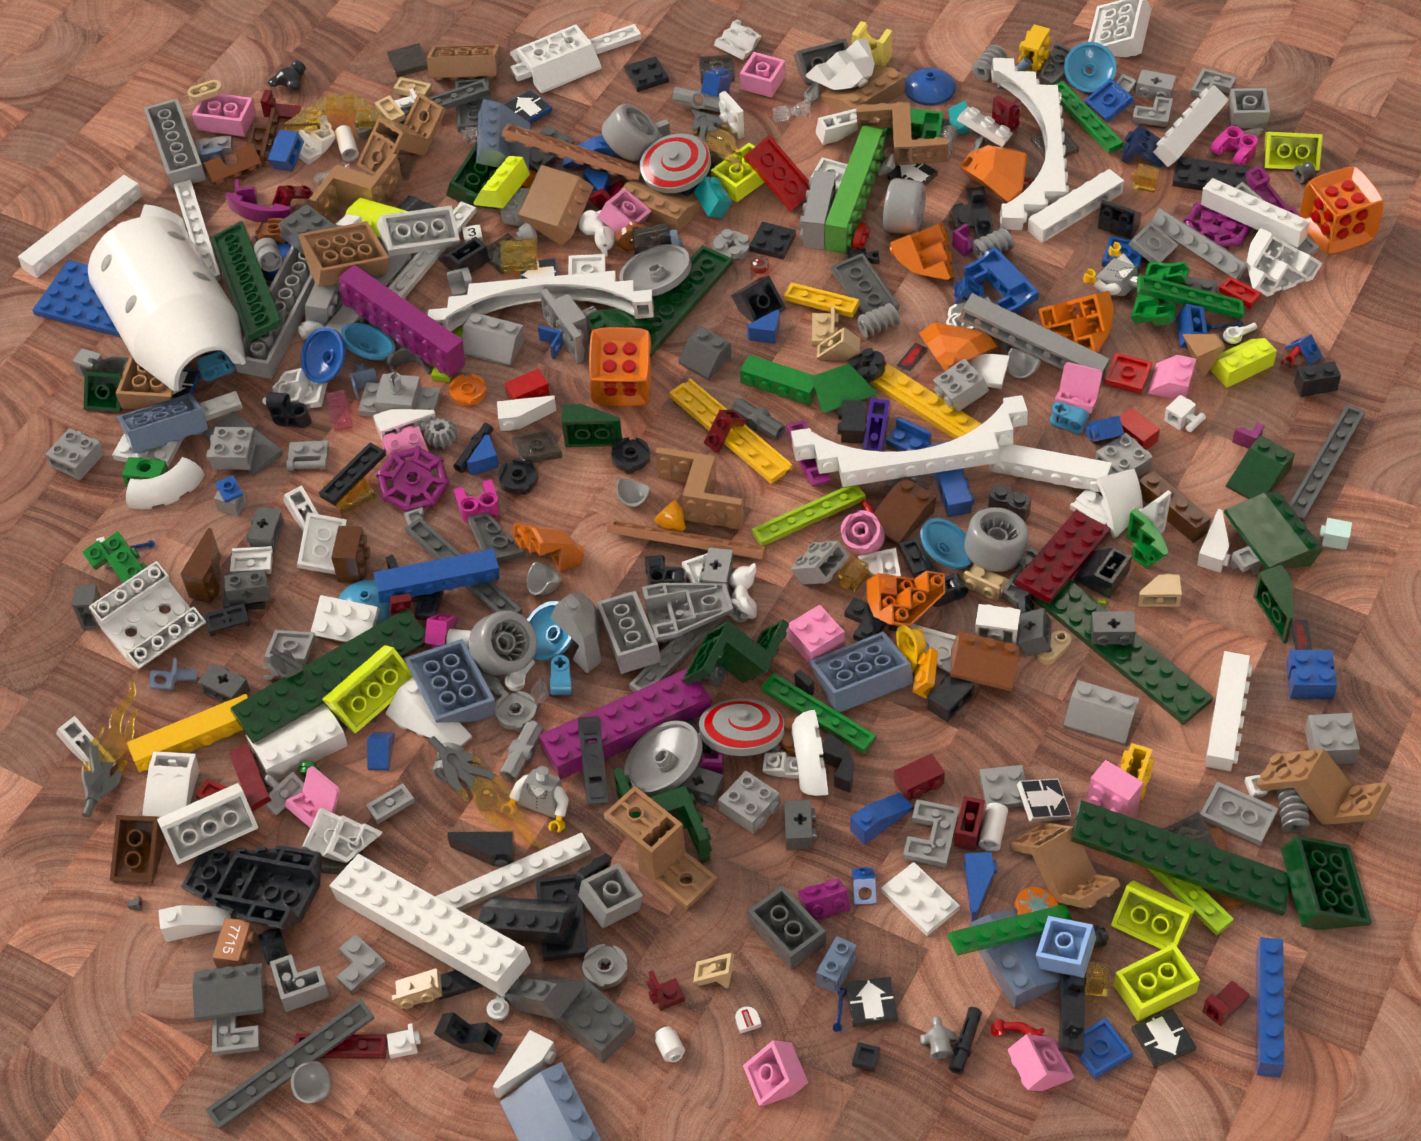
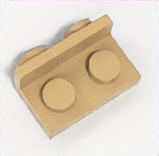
M831 306V313H812V346H818L820 342L838 331V327H835V324H838L839 313H835V306Z
M975 564L969 572L965 571L963 573V582L969 590H974L998 602L1002 597L1003 589L1009 579L992 571L982 569Z
M436 968L396 981L397 994L392 996V1001L401 1009H408L416 1004L431 1002L435 998L441 997V972Z

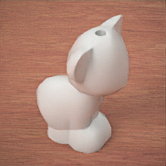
M588 210L580 217L579 229L585 235H595L597 247L601 250L602 254L608 257V250L611 249L615 242V232L597 217L601 210L597 212Z
M755 563L749 567H738L729 578L730 586L734 589L731 599L734 612L728 615L736 622H745L748 618L754 619L757 616V604L747 592V589L754 583L757 570Z

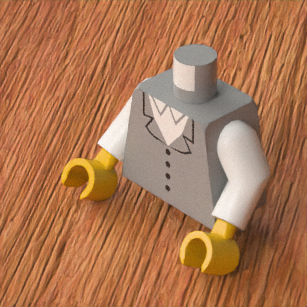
M1114 242V249L1110 246L1108 252L1110 256H1117V259L1113 258L1096 277V272L1093 269H1088L1083 276V281L1087 284L1093 283L1098 293L1110 291V295L1125 296L1133 287L1137 288L1138 272L1136 266L1124 253L1121 254L1120 243Z
M545 766L533 769L529 775L521 777L511 791L510 801L501 807V812H504L507 806L511 808L509 816L517 810L515 803L519 801L518 805L556 818V820L549 823L550 831L555 829L556 824L558 825L557 833L565 829V822L562 818L566 815L569 798L562 788L561 779L550 775L549 769Z

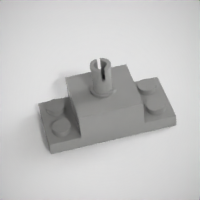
M547 288L541 290L540 295L544 318L552 328L562 331L564 345L577 363L585 361L584 345L589 343L586 317L593 312H597L596 308L591 306L581 311L569 294L556 299L555 295L551 294Z
M395 372L382 374L380 383L366 382L358 414L359 416L373 417V415L390 409L434 410L436 413L441 390L440 388L422 387L420 377L400 375L398 372H396V375Z

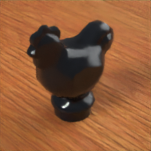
M299 60L292 62L290 67L280 69L275 76L270 78L268 85L270 87L283 85L289 87L290 90H298L300 88V76L306 70L305 65Z

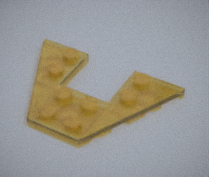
M331 93L322 96L285 123V131L321 129L322 116L356 114V128L374 127L378 117L390 119L358 94L345 93L344 95H336Z

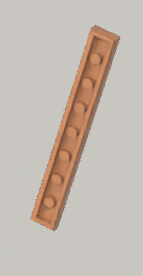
M613 520L607 526L608 533L705 550L709 548L733 550V555L763 559L767 552L766 546Z

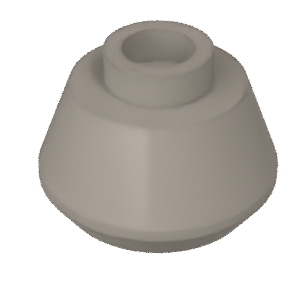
M524 223L518 228V232H516L518 242H522L523 245L535 246L538 242L535 228L528 223Z

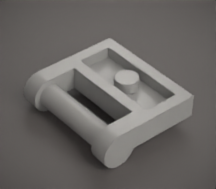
M328 440L290 442L287 471L310 468L327 470Z

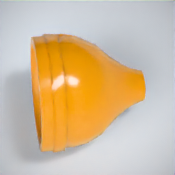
M676 500L668 504L654 519L655 523L664 529L682 532L686 528L683 509Z

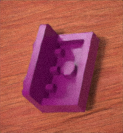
M839 878L829 879L825 883L808 886L803 890L797 891L799 900L815 920L851 909L848 891Z

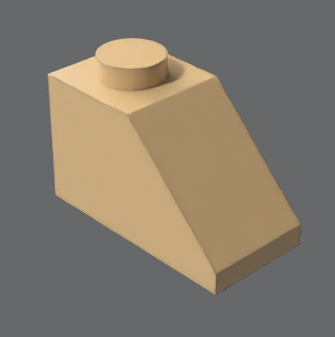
M844 327L818 344L817 359L847 361L860 352V338Z
M1158 575L1140 591L1138 607H1180L1182 597L1180 575Z

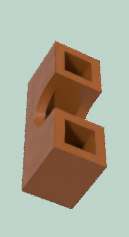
M253 143L234 151L237 156L235 166L225 165L221 156L204 162L202 166L210 184L216 183V185L226 182L225 178L232 176V178L241 176V172L246 169L249 172L258 169L257 165L261 163V160Z

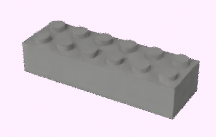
M178 99L144 107L172 190L175 189V183L191 179L192 184L206 180L200 158Z

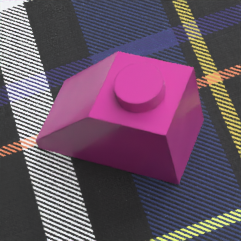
M437 613L428 618L425 643L431 644L433 648L447 644L448 630L455 629L458 616Z

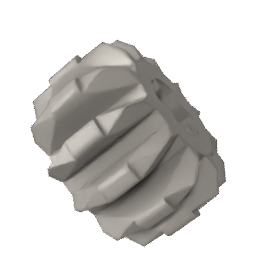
M437 417L436 421L430 420V423L425 425L424 436L429 446H434L435 449L438 447L444 449L446 445L451 446L452 442H456L457 428L452 420H447L446 417L440 420Z

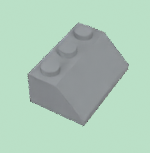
M471 312L464 324L461 337L464 355L511 366L525 342L523 325Z
M1077 680L1063 727L1125 746L1137 713L1139 698Z

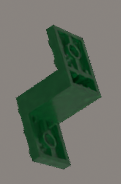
M783 619L762 630L756 642L730 621L720 625L706 634L682 682L689 686L694 682L701 681L706 676H711L716 669V666H714L716 662L742 683L750 679L754 680L760 674H765L771 667L770 661L779 651L778 646L780 642L787 636L786 630L789 623Z
M622 768L613 770L616 794L619 800L632 787L629 775H624ZM682 786L650 797L683 824V829L687 828L701 863L710 861L709 852L712 851L709 840H711L708 828H703V817L700 810H696L694 807L696 801L693 793H688L686 786ZM632 812L629 816L638 818L641 816V813Z

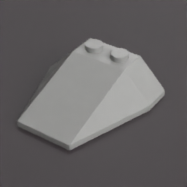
M658 583L642 587L648 620L657 643L678 639L734 612L726 583Z

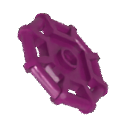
M1198 202L1193 205V209L1183 219L1184 223L1194 229L1198 228L1201 234L1211 237L1212 241L1223 248L1235 245L1241 246L1247 234L1253 229L1243 223H1237L1236 220L1214 210L1206 212L1205 210L1210 208ZM1197 214L1201 217L1199 220L1194 219Z
M421 446L391 452L386 463L376 474L382 492L381 499L405 512L421 507L433 508L450 483L447 480L443 458L422 449ZM414 456V458L408 462L401 460L403 458ZM420 457H422L430 461V463L427 464L419 459ZM394 463H396L397 467L393 473L389 472ZM432 469H437L439 478L432 476ZM414 475H416L417 480L415 482H409L410 480L408 477H413ZM387 479H393V488H388ZM433 484L438 485L433 494L430 495L428 491ZM397 493L406 497L405 502L394 497V495ZM421 496L425 498V500L411 503L412 498L419 499Z

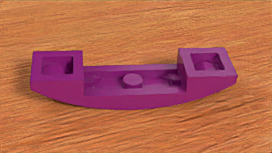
M1260 165L1245 173L1250 188L1263 200L1300 216L1293 206L1288 208L1268 183L1271 178Z
M229 192L225 194L229 208L239 216L251 221H262L264 223L270 218L285 219L292 214L290 206L275 203L270 208L244 202L242 195Z
M805 420L786 425L791 445V431L808 429ZM815 458L798 461L804 476L812 487L831 482L828 473L819 474Z

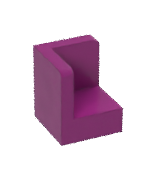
M235 179L236 194L242 195L244 202L257 204L256 187L241 188L239 179Z
M966 223L953 231L952 247L964 257L973 252L972 243L974 241L968 235L969 225Z
M1257 422L1252 431L1242 427L1236 428L1232 443L1249 449L1259 436H1262L1264 425Z
M720 752L702 753L701 768L723 775L724 754Z

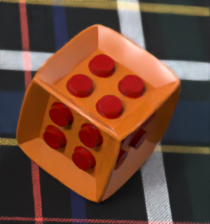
M1346 167L1320 175L1308 182L1303 194L1300 216L1310 221L1308 234L1320 249L1327 254L1339 253L1361 246L1376 236L1383 213V199L1376 187L1357 167Z
M623 327L592 330L589 354L591 379L589 387L593 403L604 406H641L649 403L651 391V337L648 330Z

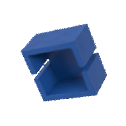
M1333 650L1289 651L1286 668L1290 699L1333 700L1337 688Z

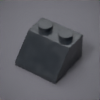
M770 276L760 277L731 295L739 312L750 322H754L777 309L780 312L786 309Z

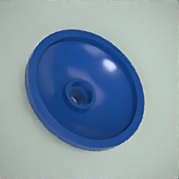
M935 67L920 68L909 74L905 79V94L912 101L922 105L942 104L951 99L956 91L954 78L948 72Z
M321 327L313 331L306 339L301 352V367L305 372V376L310 381L320 384L327 383L334 379L342 369L346 349L341 334L333 328Z

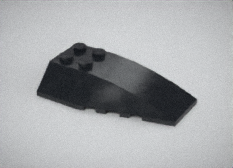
M276 846L275 849L257 847V850H247L246 848H237L236 851H229L228 849L209 850L197 856L181 887L246 922L285 929L302 922L320 887L322 854L316 851L288 846Z

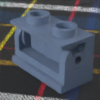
M836 936L816 972V985L837 994L857 958L855 955L857 945Z

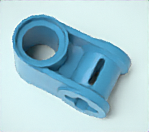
M222 350L204 356L197 361V367L205 381H212L223 375L230 374L236 368L229 356Z
M1056 402L1052 405L1053 414L1050 416L1049 421L1054 427L1070 431L1074 434H1080L1089 419V414L1082 408H1077L1064 402Z
M556 655L551 660V696L572 695L570 662L564 655Z

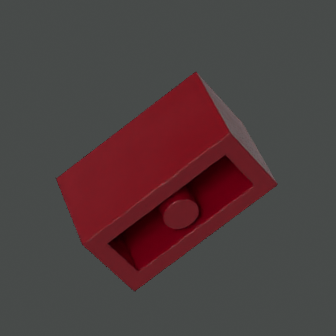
M932 753L894 770V783L908 801L917 799L930 790L939 789L945 780V772Z
M967 796L963 797L955 831V847L976 851L984 817L985 800Z

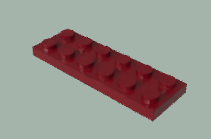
M1075 510L1018 575L1014 585L1050 604L1110 534L1111 528Z

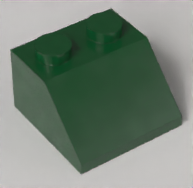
M96 370L85 371L83 409L121 412L122 408L116 396V391L123 373Z

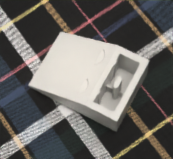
M153 752L148 768L142 816L160 818L190 804L200 771L196 754Z

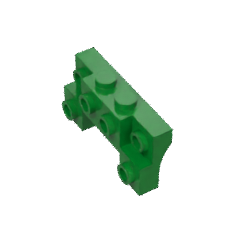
M910 108L911 136L924 139L941 137L944 112ZM883 128V137H886V140L888 134H893V128Z
M1156 261L1148 264L1145 276L1182 284L1186 283L1190 268L1185 261L1178 263H1161ZM1138 294L1131 318L1135 324L1153 321L1155 326L1168 325L1173 323L1177 309L1172 302L1167 303L1166 300Z
M118 531L103 542L98 540L82 551L95 570L109 562L122 583L148 567L145 563L141 564L138 559L141 557L134 547L130 548L122 534Z

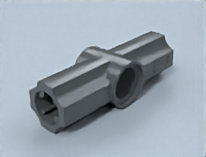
M742 398L734 401L731 410H735L744 417L747 426L755 432L760 430L774 440H779L783 436L786 426L772 418L767 409L762 406L756 408Z

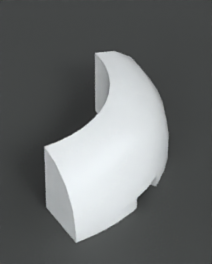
M182 457L175 467L158 477L143 480L130 479L126 491L127 507L143 510L152 509V506L161 504L165 506L180 500L179 497L186 492H192L202 481L205 474L195 462Z
M810 710L800 714L792 724L791 733L796 753L800 789L808 795H828L823 757H819L823 755V748L819 730L817 729L819 728L815 710Z

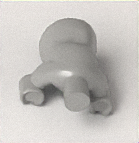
M941 1017L932 1018L933 1028L920 1036L921 1045L930 1044L932 1059L949 1058L953 1055L950 1042L957 1041L956 1033L942 1026Z

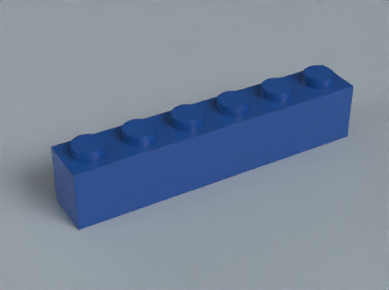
M494 549L374 572L379 603L389 602L390 596L410 593L411 598H413L414 596L433 594L439 591H449L459 587H469L479 583H490L500 580L499 566Z
M1260 937L1256 949V1075L1280 1078L1284 1068L1283 939Z

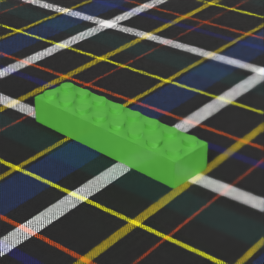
M862 126L825 222V250L846 254L847 249L852 247L853 234L857 229V223L862 220V210L866 209L867 197H870L872 192L871 186L875 185L876 173H879L881 168L880 161H883L885 158V150L883 148L886 137H883V129Z

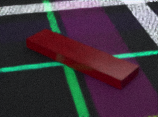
M245 743L231 751L229 755L249 807L254 811L270 802L271 797L250 745Z
M296 1033L294 1046L310 1034ZM353 1034L321 1058L385 1059L388 1042L387 1035Z

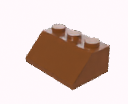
M958 631L951 648V677L1012 691L1019 663V646Z

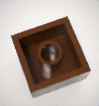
M338 526L331 556L337 581L351 583L362 581L363 575L367 573L366 560L370 558V547H367V535H364L362 527Z

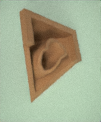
M1182 334L1192 358L1196 359V367L1202 376H1206L1225 348L1224 343L1216 334Z

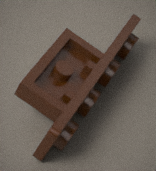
M276 108L271 109L267 126L252 125L247 145L253 143L257 154L260 155L261 167H265L266 161H268L269 149L273 147L272 137L276 135L275 125H278L279 122Z

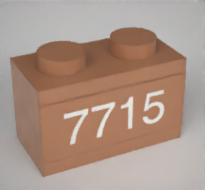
M230 918L224 919L212 957L217 968L243 966L249 962L250 946L256 940V931L250 922Z

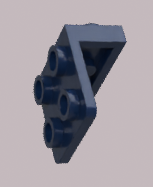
M1139 125L1133 132L1130 131L1126 135V143L1122 149L1121 161L1127 164L1135 156L1139 155L1155 167L1161 168L1163 162L1153 153L1158 147L1156 143L1161 138Z

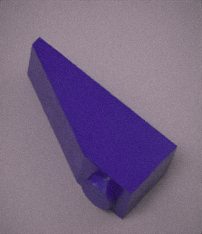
M870 398L862 450L883 452L891 410L890 400Z

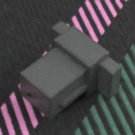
M137 896L135 900H129L127 907L129 909L137 908L141 911L142 898Z

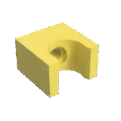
M861 21L852 33V44L857 39L867 38L874 64L886 66L892 57V30L886 29L881 38L876 40L868 34L867 23Z

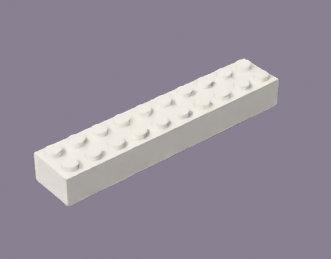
M357 854L329 885L336 900L501 996L508 991L531 963L527 951L522 945L360 854Z

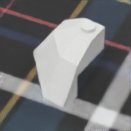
M867 38L857 39L848 49L837 52L826 63L817 64L806 74V77L833 90L857 86L859 88L863 87L868 83L867 79L872 76L875 66Z
M1261 228L1250 244L1247 258V268L1252 288L1267 297L1273 295L1276 291L1297 286L1296 284L1313 280L1323 264L1314 257L1296 249L1274 234Z

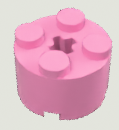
M861 510L854 514L851 513L842 522V539L848 549L855 555L860 556L877 552L883 545L885 532L879 520L871 512Z

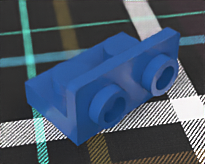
M966 276L962 280H958L954 286V303L957 305L963 297L967 301L972 293L984 298V286Z
M898 417L896 427L886 438V445L899 451H908L909 448L913 450L928 448V445H931L932 433L925 428H921L908 420Z

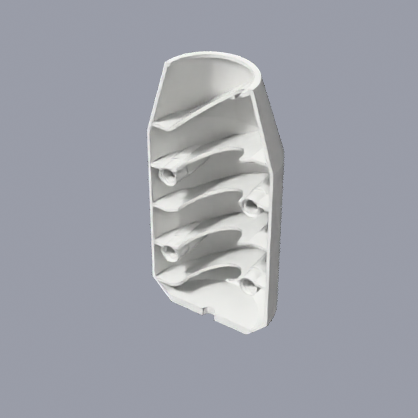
M139 217L119 224L101 238L89 260V281L137 364L174 392L179 391L178 381L183 368L193 358L202 353L222 350L229 356L233 364H246L239 315L189 235L180 225L162 217Z

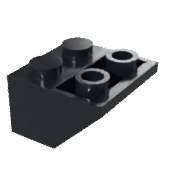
M1102 200L1100 203L1098 228L1132 240L1140 226L1142 213Z
M475 236L439 256L438 260L450 271L468 267L471 273L489 262L487 246Z
M1115 547L1096 550L1075 576L1074 581L1111 598L1130 571L1132 556Z

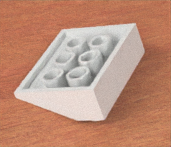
M1119 0L1097 6L1088 42L1104 45L1117 57L1126 58L1141 54L1152 10L1147 0Z
M325 703L254 744L245 735L265 774L272 775L276 780L289 775L292 771L299 770V764L304 763L306 760L316 762L348 746L341 726Z

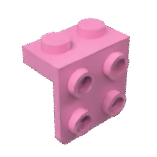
M1067 362L1064 365L1060 389L1054 403L1064 402L1068 405L1082 408L1089 414H1092L1097 403L1103 372L1099 369Z
M409 426L402 429V432L398 434H387L381 442L383 450L387 451L389 457L393 451H403L415 448L416 446H421L422 449L428 451L419 426L414 428ZM414 456L403 458L401 460L408 462L411 461V459H413ZM420 457L419 459L427 464L430 463V461L422 457ZM394 463L393 469L395 470V468L397 467L396 463Z
M309 767L302 793L287 799L285 807L311 828L320 808L335 813L340 792L339 787L315 767Z

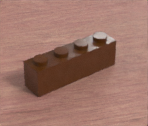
M1151 471L1139 480L1142 500L1147 505L1168 490L1171 492L1167 521L1191 542H1196L1208 533L1211 518L1155 471Z

